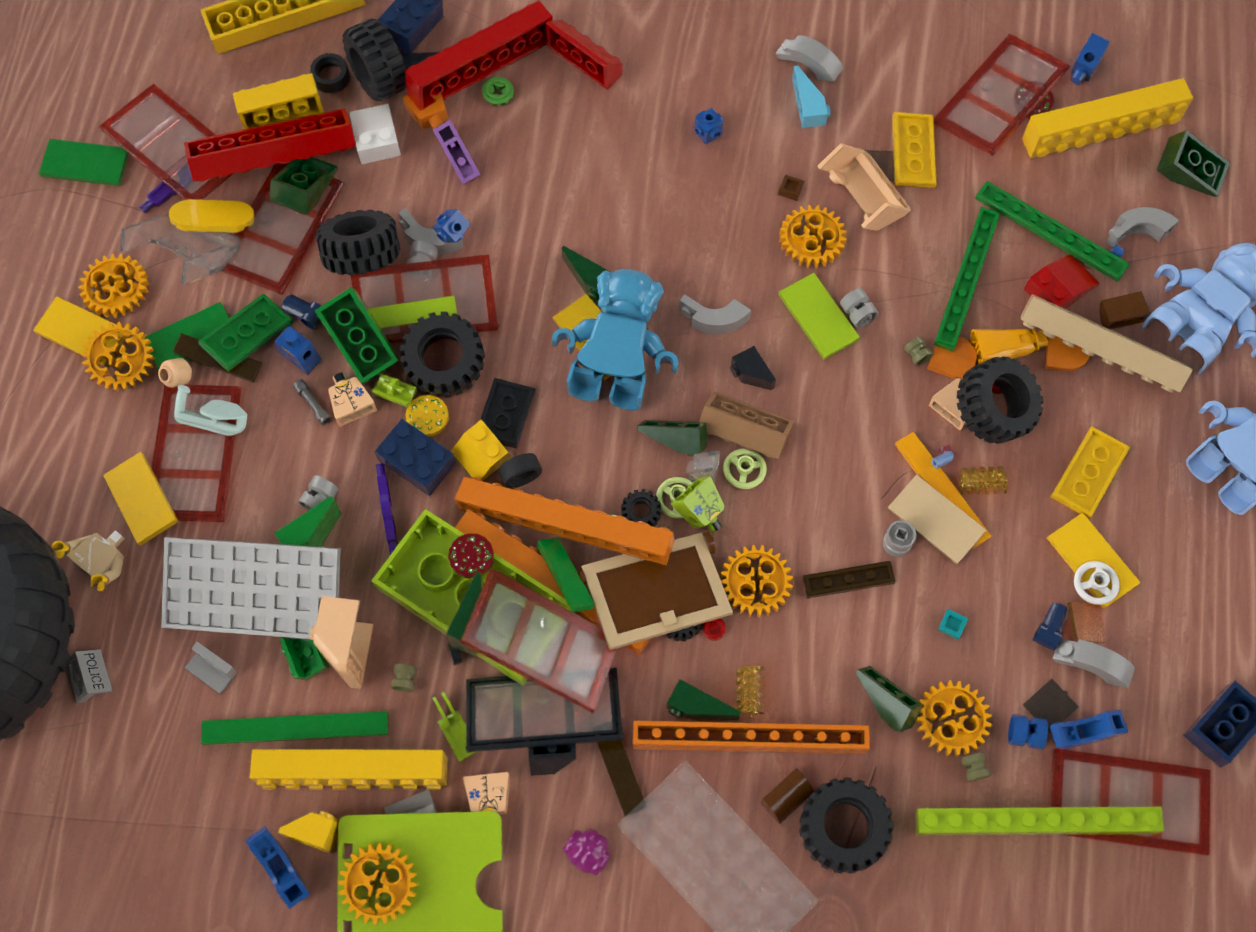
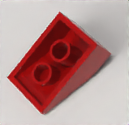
M1069 254L1046 265L1032 275L1024 290L1030 296L1033 294L1066 309L1098 286L1099 282L1074 256Z

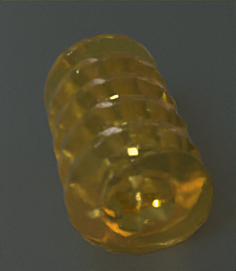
M998 466L996 470L994 467H988L987 470L985 467H980L978 470L976 467H971L970 470L967 467H963L959 474L958 484L961 495L964 489L967 490L968 495H971L973 488H975L977 495H980L982 488H984L986 494H989L990 488H993L994 494H998L999 488H1002L1003 494L1007 493V475L1002 466Z
M747 665L740 667L735 672V675L739 677L736 680V685L739 686L736 689V694L739 695L736 698V703L739 704L736 709L741 711V715L756 716L765 714L759 711V708L765 707V703L758 702V699L765 697V694L758 693V690L765 688V685L758 683V681L765 679V676L758 674V672L764 670L762 666Z

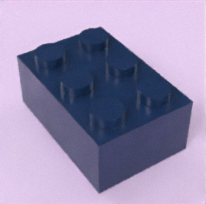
M395 0L377 20L387 28L398 48L411 54L444 17L442 0Z
M403 419L397 423L374 451L379 462L385 464L386 467L428 496L433 493L456 464L452 452Z
M1233 681L1224 687L1183 736L1218 767L1221 768L1229 764L1256 733V698L1237 681Z

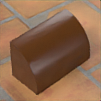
M1142 291L1101 300L1099 307L1101 324L1110 330L1143 323L1150 315Z
M796 768L771 790L760 803L780 824L806 801L814 790L804 775Z

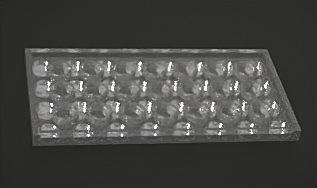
M686 760L617 824V827L714 932H789L819 902Z

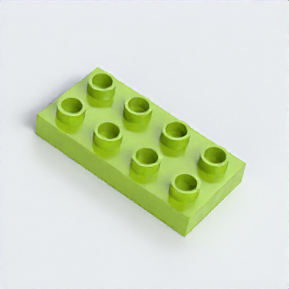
M425 509L372 579L375 589L446 635L473 579L457 575L451 568L448 559L449 548L453 541L465 534ZM494 553L493 565L482 576L485 585L486 639L488 640L482 652L479 651L477 656L524 686L575 612L571 611L565 598Z

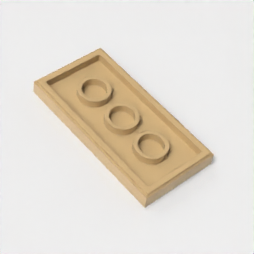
M917 474L888 507L901 520L912 524L918 534L957 565L986 532L984 527Z

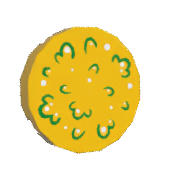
M424 395L414 399L405 413L406 422L428 437L441 433L449 421L448 408L444 401L432 395Z

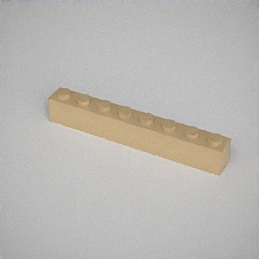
M1033 294L1020 316L1021 320L1024 321L1023 325L1033 330L1035 327L1043 330L1042 333L1050 338L1054 339L1057 336L1063 339L1062 343L1074 348L1075 345L1082 347V352L1090 356L1097 354L1103 357L1101 359L1103 362L1112 366L1114 363L1122 366L1121 369L1132 375L1134 372L1141 374V379L1151 384L1156 381L1162 384L1161 388L1171 393L1174 390L1181 392L1193 371L1189 365Z

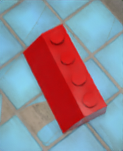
M548 20L546 22L548 47L606 90L623 75L621 60L609 54L604 47L592 42L587 35L578 32L573 25L567 24L563 20Z

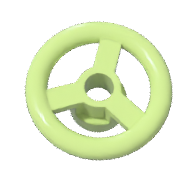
M745 448L734 450L726 457L723 464L725 478L731 485L739 489L754 488L766 476L767 467L765 460L755 450L749 451ZM731 463L737 467L740 473L739 481L734 479L730 473ZM747 465L749 468L743 469L741 466ZM760 468L758 477L754 481L746 483L747 475L754 469Z
M672 477L665 480L659 486L656 496L661 503V511L671 518H683L674 507L673 511H671L664 505L662 499L663 492L670 497L671 501H674L676 499L674 495L681 494L686 488L679 484L670 488L669 485L680 483L689 487L693 482L683 477Z

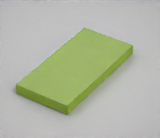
M815 273L779 291V297L823 360L860 340L855 329Z

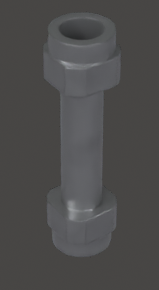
M303 379L296 381L293 384V388L297 394L303 396L315 412V417L322 426L328 424L332 420L326 408L320 406L310 393L308 384Z

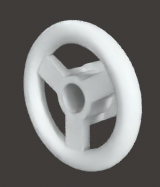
M1091 561L1078 568L1074 576V586L1082 599L1091 604L1102 605L1116 597L1119 591V579L1116 572L1109 565L1099 561ZM1090 568H1095V572L1090 576V580L1081 583L1083 573ZM1110 577L1112 580V590L1107 587ZM1095 579H1098L1101 584H1097ZM1089 588L1100 590L1105 597L1095 598L1088 595L1084 590Z

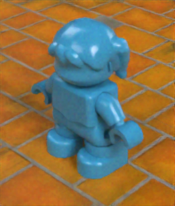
M623 268L614 272L603 271L597 277L598 306L601 307L602 312L598 314L596 319H584L573 327L572 331L567 328L556 330L552 336V346H557L561 340H567L570 342L567 345L568 352L572 354L576 348L577 341L581 343L588 340L577 354V359L572 362L566 382L567 392L571 396L584 401H597L602 388L603 376L608 374L615 376L609 396L610 403L621 409L637 411L641 408L646 385L644 351L652 359H655L656 374L660 372V365L662 363H670L673 373L676 374L678 371L677 356L665 350L657 334L646 330V323L650 321L653 312L656 311L658 301L664 294L661 283L653 281L648 274L638 270Z

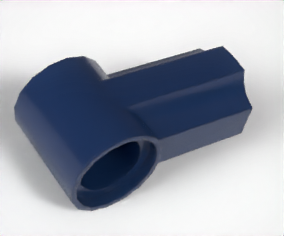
M293 294L284 299L282 310L300 319L305 326L316 330L321 323L320 318L314 311L321 307L320 304L316 302L309 303Z
M1053 602L1043 623L1036 630L1032 641L1054 651L1062 638V629L1071 611L1066 606Z

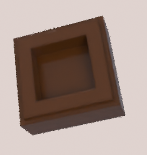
M785 175L778 195L797 201L804 181Z

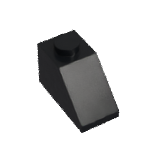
M755 346L732 357L730 370L735 378H739L741 383L768 390L775 388L776 379Z
M576 744L529 747L531 776L555 774L576 759Z

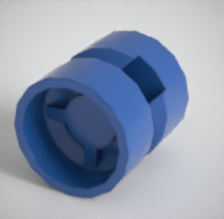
M1013 714L1008 728L1009 745L1024 746L1028 744L1029 748L1044 749L1048 735L1047 720L1034 717L1028 720L1026 716Z

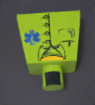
M710 476L698 478L671 502V505L694 528L707 526L710 532L713 533L722 527L716 516L724 510V504Z

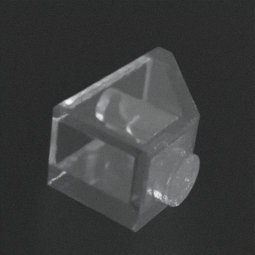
M721 451L694 454L693 461H688L686 468L689 480L694 482L698 478L710 476L715 485Z

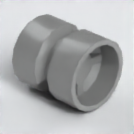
M414 241L409 253L411 258L407 260L405 272L416 279H430L438 255V249L429 242Z
M863 288L851 291L840 301V305L847 314H850L849 318L856 328L868 325L879 314L873 303L869 302V297Z
M314 475L308 485L309 491H304L298 503L309 511L330 496L334 498L339 489L327 479Z
M899 520L889 526L883 538V548L887 554L893 557H903L910 551L916 539V531L913 525L907 521Z

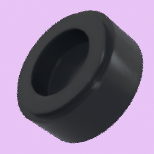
M448 643L447 649L452 664L462 663L460 650Z

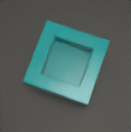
M947 609L937 631L959 640L968 618Z

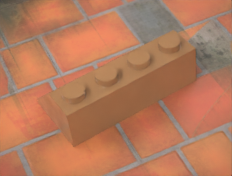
M713 392L704 405L699 422L706 423L707 435H716L725 442L737 443L746 450L761 452L765 457L779 459L794 424L792 420L717 392Z

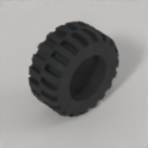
M370 18L344 31L342 43L344 44L347 60L356 79L372 100L383 101L406 89V66L403 62V57L393 37L380 21Z
M357 210L355 212H345L342 215L338 214L334 218H329L325 223H322L316 232V241L322 265L330 272L337 273L338 275L348 274L352 276L375 272L380 268L387 267L388 264H392L400 253L396 222L389 214L382 211Z
M442 311L441 315L438 316L433 312L429 313V318L424 319L422 316L417 319L419 323L416 326L414 324L410 325L408 328L410 333L404 334L402 338L404 345H400L401 363L415 387L418 386L420 391L425 394L430 392L432 396L439 397V394H443L444 398L451 397L450 393L454 392L456 395L462 394L461 389L465 387L470 389L473 386L472 381H477L480 377L479 371L484 368L483 359L485 358L483 345L475 327H472L467 319L462 320L458 314L453 313L452 316H449L448 312ZM440 339H451L458 342L462 347L463 354L460 361L454 367L445 371H434L426 367L423 355L430 344Z
M1005 356L991 358L966 371L963 379L959 382L958 388L960 390L957 391L956 398L959 399L957 408L961 411L962 415L960 417L963 422H966L968 430L970 432L974 431V435L979 439L984 438L985 442L1001 444L1025 436V434L1030 433L1034 429V426H1037L1040 420L1039 416L1042 415L1043 408L1041 404H1043V396L1040 395L1042 389L1036 383L1037 378L1029 372L1030 369L1026 365H1020L1021 362ZM993 385L998 387L1006 398L1008 408L1006 416L997 409L993 401Z
M844 777L843 780L836 778L830 780L827 784H822L808 798L800 815L799 822L801 823V828L799 831L800 837H803L804 840L803 846L805 850H809L811 853L810 857L814 861H819L822 864L821 867L833 869L835 873L848 872V874H852L869 868L885 854L893 838L891 832L894 829V822L890 818L893 814L891 808H887L885 805L887 800L883 795L879 796L876 793L877 789L872 785L868 787L864 785L865 781L859 779L856 782L852 781L851 778ZM844 803L856 807L867 820L868 834L865 840L857 847L842 848L834 844L824 830L826 813L837 804Z

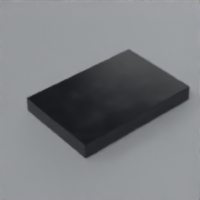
M494 378L481 419L502 445L517 449L536 389Z

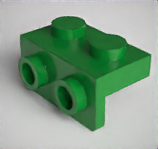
M290 637L280 638L281 650L290 665L289 671L295 679L307 681L329 668L326 659L314 645V640Z

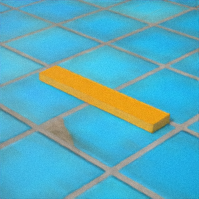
M914 432L895 443L896 448L919 477L985 528L943 470L933 467L931 463L933 457ZM987 529L985 534L972 547V550L991 538V534Z

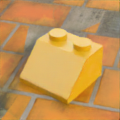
M482 419L467 430L451 450L471 477H476L483 481L504 462L512 458Z
M320 811L319 815L311 812L281 827L278 833L287 839L332 854L338 840V819L324 811Z

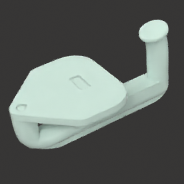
M184 385L177 387L178 392L174 417L177 422L227 436L241 433L245 429L247 413L239 405L223 400H212L200 408L201 414L185 410L186 397L190 393V389ZM237 419V422L234 425L220 420Z

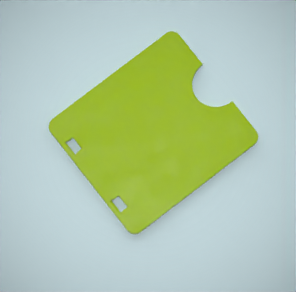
M497 812L346 815L340 819L338 824V881L345 880V876L340 874V871L348 870L344 862H353L352 858L345 859V843H353L352 853L360 856L359 848L363 847L368 852L369 844H373L375 850H377L378 843H383L384 850H386L389 844H392V852L400 848V857L409 856L406 864L414 863V866L409 870L410 873L416 872L418 874L412 878V881L417 882L418 886L411 887L416 896L408 897L412 905H403L406 911L404 914L396 911L398 917L396 920H393L389 915L388 923L384 924L382 918H380L376 925L373 923V918L364 923V915L355 919L357 911L353 910L348 913L347 910L351 906L350 903H341L347 898L346 894L340 895L338 893L337 932H344V920L352 921V932H503V910L487 906L479 898L476 890V881L481 870L492 862L502 860V819ZM380 853L381 864L375 865L372 861H368L365 864V871L370 875H373L377 869H381L379 878L373 880V883L376 884L374 894L368 896L369 891L364 885H360L357 889V894L360 898H369V902L362 909L372 907L376 913H378L375 908L377 902L380 901L385 906H389L392 902L391 895L387 892H383L379 898H375L377 889L384 885L380 882L383 872L388 871V878L392 882H396L399 879L397 869L387 868V865L394 861L395 858L385 860L381 857ZM338 884V892L344 889V886Z

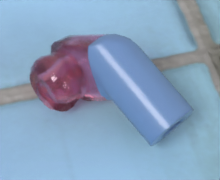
M949 445L942 446L939 449L941 455L931 460L935 469L953 460L955 452L951 450Z

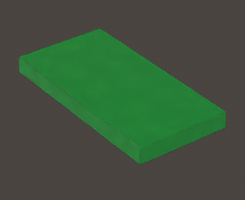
M49 139L39 175L45 178L120 186L130 151L125 147Z
M263 293L198 342L226 371H230L293 324V319Z
M221 301L145 336L144 339L151 341L148 346L154 349L150 354L155 358L154 363L158 371L161 364L166 360L181 358L187 362L191 361L173 353L181 333L200 340L229 319Z

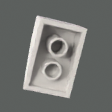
M389 104L350 112L361 164L401 156Z

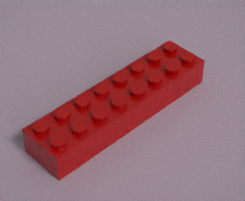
M538 0L517 12L511 13L508 17L494 22L491 26L477 31L474 35L460 40L455 45L445 48L436 55L426 58V60L417 65H412L405 70L408 97L422 111L435 103L436 100L433 97L438 96L440 93L443 100L540 49L548 44L546 22L553 20V16Z
M345 108L183 142L193 182H204L213 177H227L236 172L246 173L255 168H268L273 164H287L291 160H305L314 155H328L333 151H347L351 147H356L351 122Z

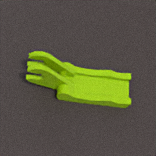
M443 691L441 694L452 713L446 716L436 697H433L432 699L443 717L437 722L460 762L475 752H467L465 749L466 724L459 711H454Z

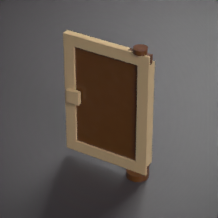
M709 531L676 539L667 565L622 554L581 566L582 571L578 572L584 585L587 584L610 650L732 615V608L710 555L715 553V543Z

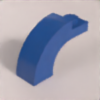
M1121 710L1106 711L1089 718L1050 725L1052 738L1056 743L1057 749L1085 746L1128 733Z
M266 826L245 839L247 846L261 863L273 882L276 892L289 909L310 895L306 884L288 854Z

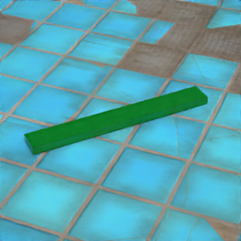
M986 181L976 194L975 199L1000 212V214L1116 282L1120 280L1130 265L1125 260L989 181Z
M980 207L933 344L935 346L953 352L955 350L1000 212Z
M388 711L202 721L201 744L218 745L388 736Z

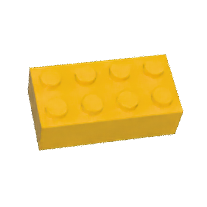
M312 73L233 93L237 113L244 129L324 112Z

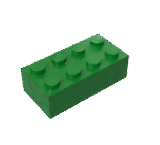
M350 287L314 310L362 384L367 383L401 361L355 288Z

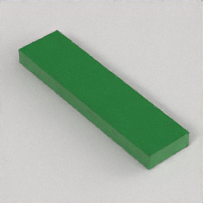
M559 538L539 540L537 547L571 611L578 612L593 609L594 602Z

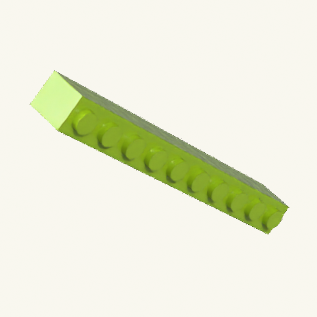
M1162 807L918 808L915 811L916 835L1158 834L1164 832Z

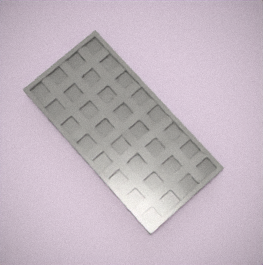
M164 537L161 628L310 639L311 628L313 625L316 626L321 597L339 598L341 548Z

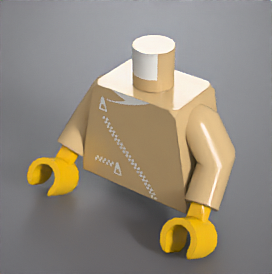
M116 530L106 540L98 533H94L93 535L65 543L55 541L51 546L53 551L58 550L55 555L57 558H62L65 552L68 553L67 556L91 576L90 586L93 587L95 584H98V591H103L105 585L121 575L124 556L116 548L125 538Z

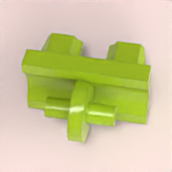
M381 374L372 393L408 408L417 388L399 381L398 378H391Z

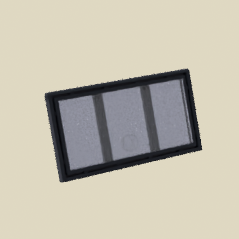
M617 667L531 674L524 686L508 676L466 679L465 749L467 752L623 740Z

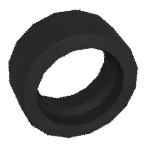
M335 53L319 55L310 66V73L313 74L316 87L320 91L335 93L346 87L349 82L350 73L345 59ZM329 66L339 67L342 71L338 77L331 80H324L318 76L321 70Z
M534 453L515 456L498 468V474L506 488H517L526 485L538 478L542 473V467Z

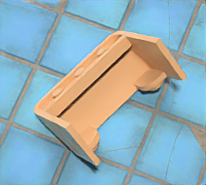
M841 143L818 165L819 169L829 171L831 174L829 177L835 184L845 185L866 213L864 215L865 221L861 225L864 229L878 231L904 217L911 211L909 205L865 150Z
M322 596L316 626L313 625L311 628L310 639L314 640V645L348 686L360 689L364 679L374 625L356 622L360 604L359 600Z

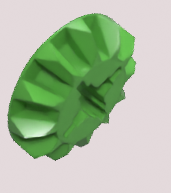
M491 78L482 87V95L485 101H488L491 105L497 104L500 107L502 103L507 104L508 100L513 99L514 88L512 83L506 78ZM494 88L498 91H501L502 95H499L498 93L495 94Z

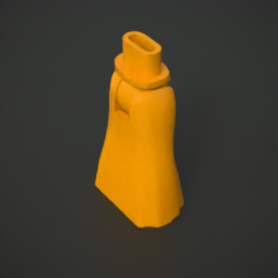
M972 329L970 343L975 348L977 355L976 364L978 365L994 357L1005 356L1014 359L1027 356L1034 351H1039L1040 347L1048 346L1047 337L1042 333L1043 330L1036 331L1035 329L1031 331L1028 329Z

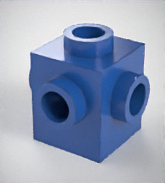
M713 108L701 111L695 117L694 131L705 144H708L722 135L724 120Z
M447 209L446 212L437 217L436 224L432 228L437 232L436 235L441 241L445 243L458 242L464 237V232L471 224L458 209Z

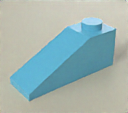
M794 66L792 80L802 128L825 126L827 117H830V107L826 105L825 97L799 66Z

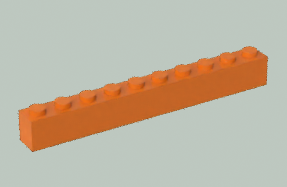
M464 477L454 499L458 509L463 511L468 509L473 513L478 511L489 518L667 565L675 543L673 532L665 527L656 528L642 521L633 522L623 516L618 515L615 517L607 515L601 510H588L578 504L574 506L569 505L562 500L547 499L537 493L533 495L524 493L518 488H505L499 483H486L476 477H472V479Z
M469 509L455 526L457 530L464 534L474 533L485 537L491 543L496 555L564 598L538 549L533 546H525L519 537L514 534L508 535L495 522L493 524L489 523L480 512L475 511L473 513ZM595 607L591 610L574 613L603 632ZM650 639L626 645L625 647L640 656Z
M633 721V749L866 754L870 749L868 725Z

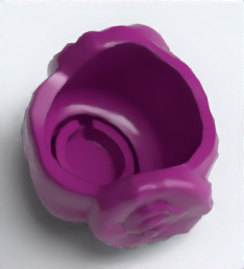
M587 829L583 832L575 830L563 847V852L567 855L571 864L585 873H592L593 875H598L607 866V862L611 857V854L608 852L609 843L607 839L594 829Z

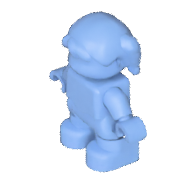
M1239 243L1221 251L1209 273L1199 268L1179 271L1170 264H1165L1158 268L1153 277L1158 279L1160 276H1166L1171 281L1165 286V292L1171 291L1176 284L1182 287H1191V289L1176 295L1169 302L1163 303L1160 307L1156 308L1146 319L1142 326L1143 329L1154 319H1157L1170 330L1171 335L1168 339L1170 342L1179 335L1185 340L1179 348L1181 351L1186 346H1189L1198 351L1204 358L1205 363L1199 370V375L1221 353L1222 346L1234 323H1236L1238 334L1241 335L1235 343L1234 349H1239L1243 343H1249L1253 348L1250 355L1252 358L1256 357V315L1251 307L1256 305L1255 244Z
M1209 401L1198 411L1201 414L1211 412L1215 416V419L1209 424V429L1217 427L1222 421L1225 425L1235 426V428L1220 432L1217 436L1209 437L1186 459V465L1196 478L1205 483L1212 482L1226 467L1231 465L1238 474L1219 490L1218 495L1221 502L1230 511L1243 515L1256 505V414L1245 407L1225 408L1218 401Z

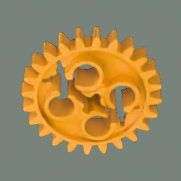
M808 205L807 210L800 206L799 213L796 210H792V216L786 215V221H782V228H780L779 242L782 243L781 249H787L785 256L792 255V262L798 259L799 266L806 262L807 268L810 267L811 263H814L815 268H818L819 263L826 267L827 260L833 263L834 257L839 258L840 253L844 251V245L847 240L845 238L847 231L843 230L845 224L839 223L840 216L833 218L834 211L828 214L826 213L827 207L821 211L819 210V205L815 209ZM803 217H805V226L803 228L802 235L798 236L794 233L800 232L801 220H803ZM824 237H828L831 240H826L825 252L823 253V256H821L820 251L821 246L823 244Z
M112 253L110 259H107L103 255L102 262L95 259L96 265L89 264L88 266L91 270L83 271L86 278H80L83 284L78 286L81 290L80 296L90 311H95L98 316L103 313L108 318L112 313L114 318H117L119 312L125 316V310L133 312L132 306L140 307L138 300L145 301L143 294L149 292L146 286L150 285L147 280L148 275L143 266L136 259L132 260L131 256L125 258L120 253L118 258H116ZM122 272H124L127 278L129 279L127 282L131 288L128 292H125L126 290H128L126 281L124 280L122 275H119ZM101 279H104L103 281L100 282V284H101V286H102V287H101L102 290L104 291V293L106 294V296H110L109 298H107V299H105V300H104L103 296H102L101 293H100L101 288L98 286V282H99Z
M110 322L108 325L109 329H105L101 325L100 333L95 330L93 331L94 339L87 337L91 343L90 345H83L88 352L81 355L88 360L83 361L82 364L88 367L85 372L92 374L90 379L92 381L98 380L97 385L100 387L105 384V388L110 390L113 385L114 390L119 391L120 386H122L127 391L128 384L135 388L136 380L144 382L141 378L142 374L149 376L146 368H153L148 361L155 359L149 354L154 349L148 346L151 341L144 339L146 334L144 332L139 333L138 327L135 326L131 330V325L127 323L123 328L121 322H118L117 326L114 327ZM120 332L124 337H131L126 339V343L129 346L136 345L137 349L134 353L128 354V349L124 345L120 346L116 343L113 347L107 348V343L112 339L121 343ZM119 354L122 355L121 358H117V359L114 358L115 355H117V356H119ZM104 359H109V365L112 368L116 367L118 370H121L123 366L129 365L130 370L126 374H121L116 370L115 375L118 380L116 381L112 376H106L110 375L111 371L107 367L100 368V363Z
M752 545L751 551H748L744 546L742 554L736 550V558L729 556L728 562L730 564H723V568L726 571H722L720 577L724 578L721 580V583L725 587V593L729 594L727 596L728 601L734 602L732 609L738 606L741 607L740 614L748 610L749 617L752 616L753 612H756L758 618H760L762 611H764L769 616L771 608L777 612L779 609L777 604L784 606L785 600L783 598L789 599L790 593L787 591L793 588V585L789 584L793 580V576L787 574L791 572V567L784 568L787 560L779 561L780 553L773 556V548H770L768 552H764V545L761 546L760 550H756L755 545ZM762 556L757 570V580L760 582L758 587L759 595L762 594V590L766 587L772 588L774 594L767 595L764 593L761 600L763 603L757 602L751 606L756 591L755 581L753 580L754 567H751L750 573L746 575L741 574L738 569L741 567L749 569L751 565L750 559L756 560ZM769 566L772 572L764 573L761 567ZM746 588L752 592V595L743 596L740 591Z
M949 680L945 687L942 682H939L938 690L932 685L929 688L930 693L925 691L923 694L925 700L920 699L918 701L923 705V708L919 713L921 717H918L915 721L916 723H922V726L917 731L925 732L922 740L928 738L931 740L929 748L934 744L937 745V753L945 749L946 756H949L951 751H954L955 756L958 757L962 750L965 755H968L969 747L976 751L978 749L977 744L982 745L985 742L982 737H988L990 734L985 730L992 726L991 723L986 721L992 717V714L985 713L990 706L982 705L981 702L985 697L977 698V689L973 692L969 691L970 684L966 685L965 688H961V681H958L953 686L952 681ZM955 699L962 700L965 708H958L955 705ZM975 703L974 712L977 715H973L969 719L973 724V731L965 729L963 722L968 718V715L960 717L956 722L955 720L944 722L942 726L934 730L933 734L931 733L932 724L929 722H933L938 717L933 711L934 706H939L943 710L944 714L939 718L940 722L948 719L950 715L956 717L963 714ZM942 728H948L952 732V737L947 738L943 736Z
M378 843L377 850H375L373 844H369L368 852L361 847L359 848L360 856L352 853L351 858L353 862H344L348 870L340 871V874L345 876V880L338 881V884L344 886V889L338 893L340 895L346 894L347 897L341 903H350L351 906L347 912L356 910L355 919L364 915V923L373 918V923L376 925L379 919L382 918L383 923L386 924L388 923L389 915L393 920H396L398 918L396 911L404 914L406 911L403 905H412L408 897L416 896L411 887L418 886L417 882L412 881V878L418 874L416 872L410 873L409 869L414 866V863L406 864L409 856L400 857V848L392 852V844H389L386 850L383 848V843ZM380 853L381 857L385 860L395 858L394 861L387 865V868L397 869L399 879L396 882H392L388 878V871L383 872L380 882L384 885L377 889L375 898H379L383 892H387L391 895L392 902L389 906L383 905L380 901L377 902L375 908L378 913H376L372 907L362 909L369 902V898H360L357 894V889L360 885H364L369 891L368 896L374 894L376 884L373 883V880L379 878L381 869H377L373 875H370L365 871V864L368 861L374 862L375 865L381 864Z

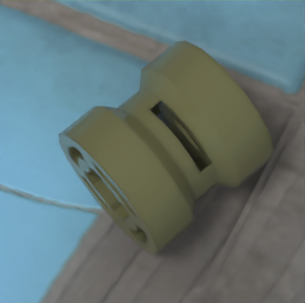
M922 337L911 340L904 347L906 353L912 356L915 366L926 363L934 355L929 348H926Z
M395 664L393 672L396 678L391 682V689L413 692L415 684L412 680L416 676L417 667L407 664Z
M976 753L961 758L962 765L967 768L966 778L968 782L982 780L991 776L989 769L984 765L986 760L984 753Z

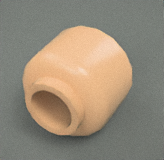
M176 358L164 361L160 366L158 375L164 385L174 388L189 383L192 369L186 360Z

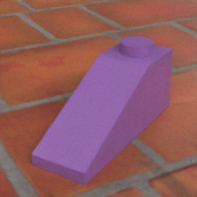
M451 120L433 129L462 184L479 176L480 173Z

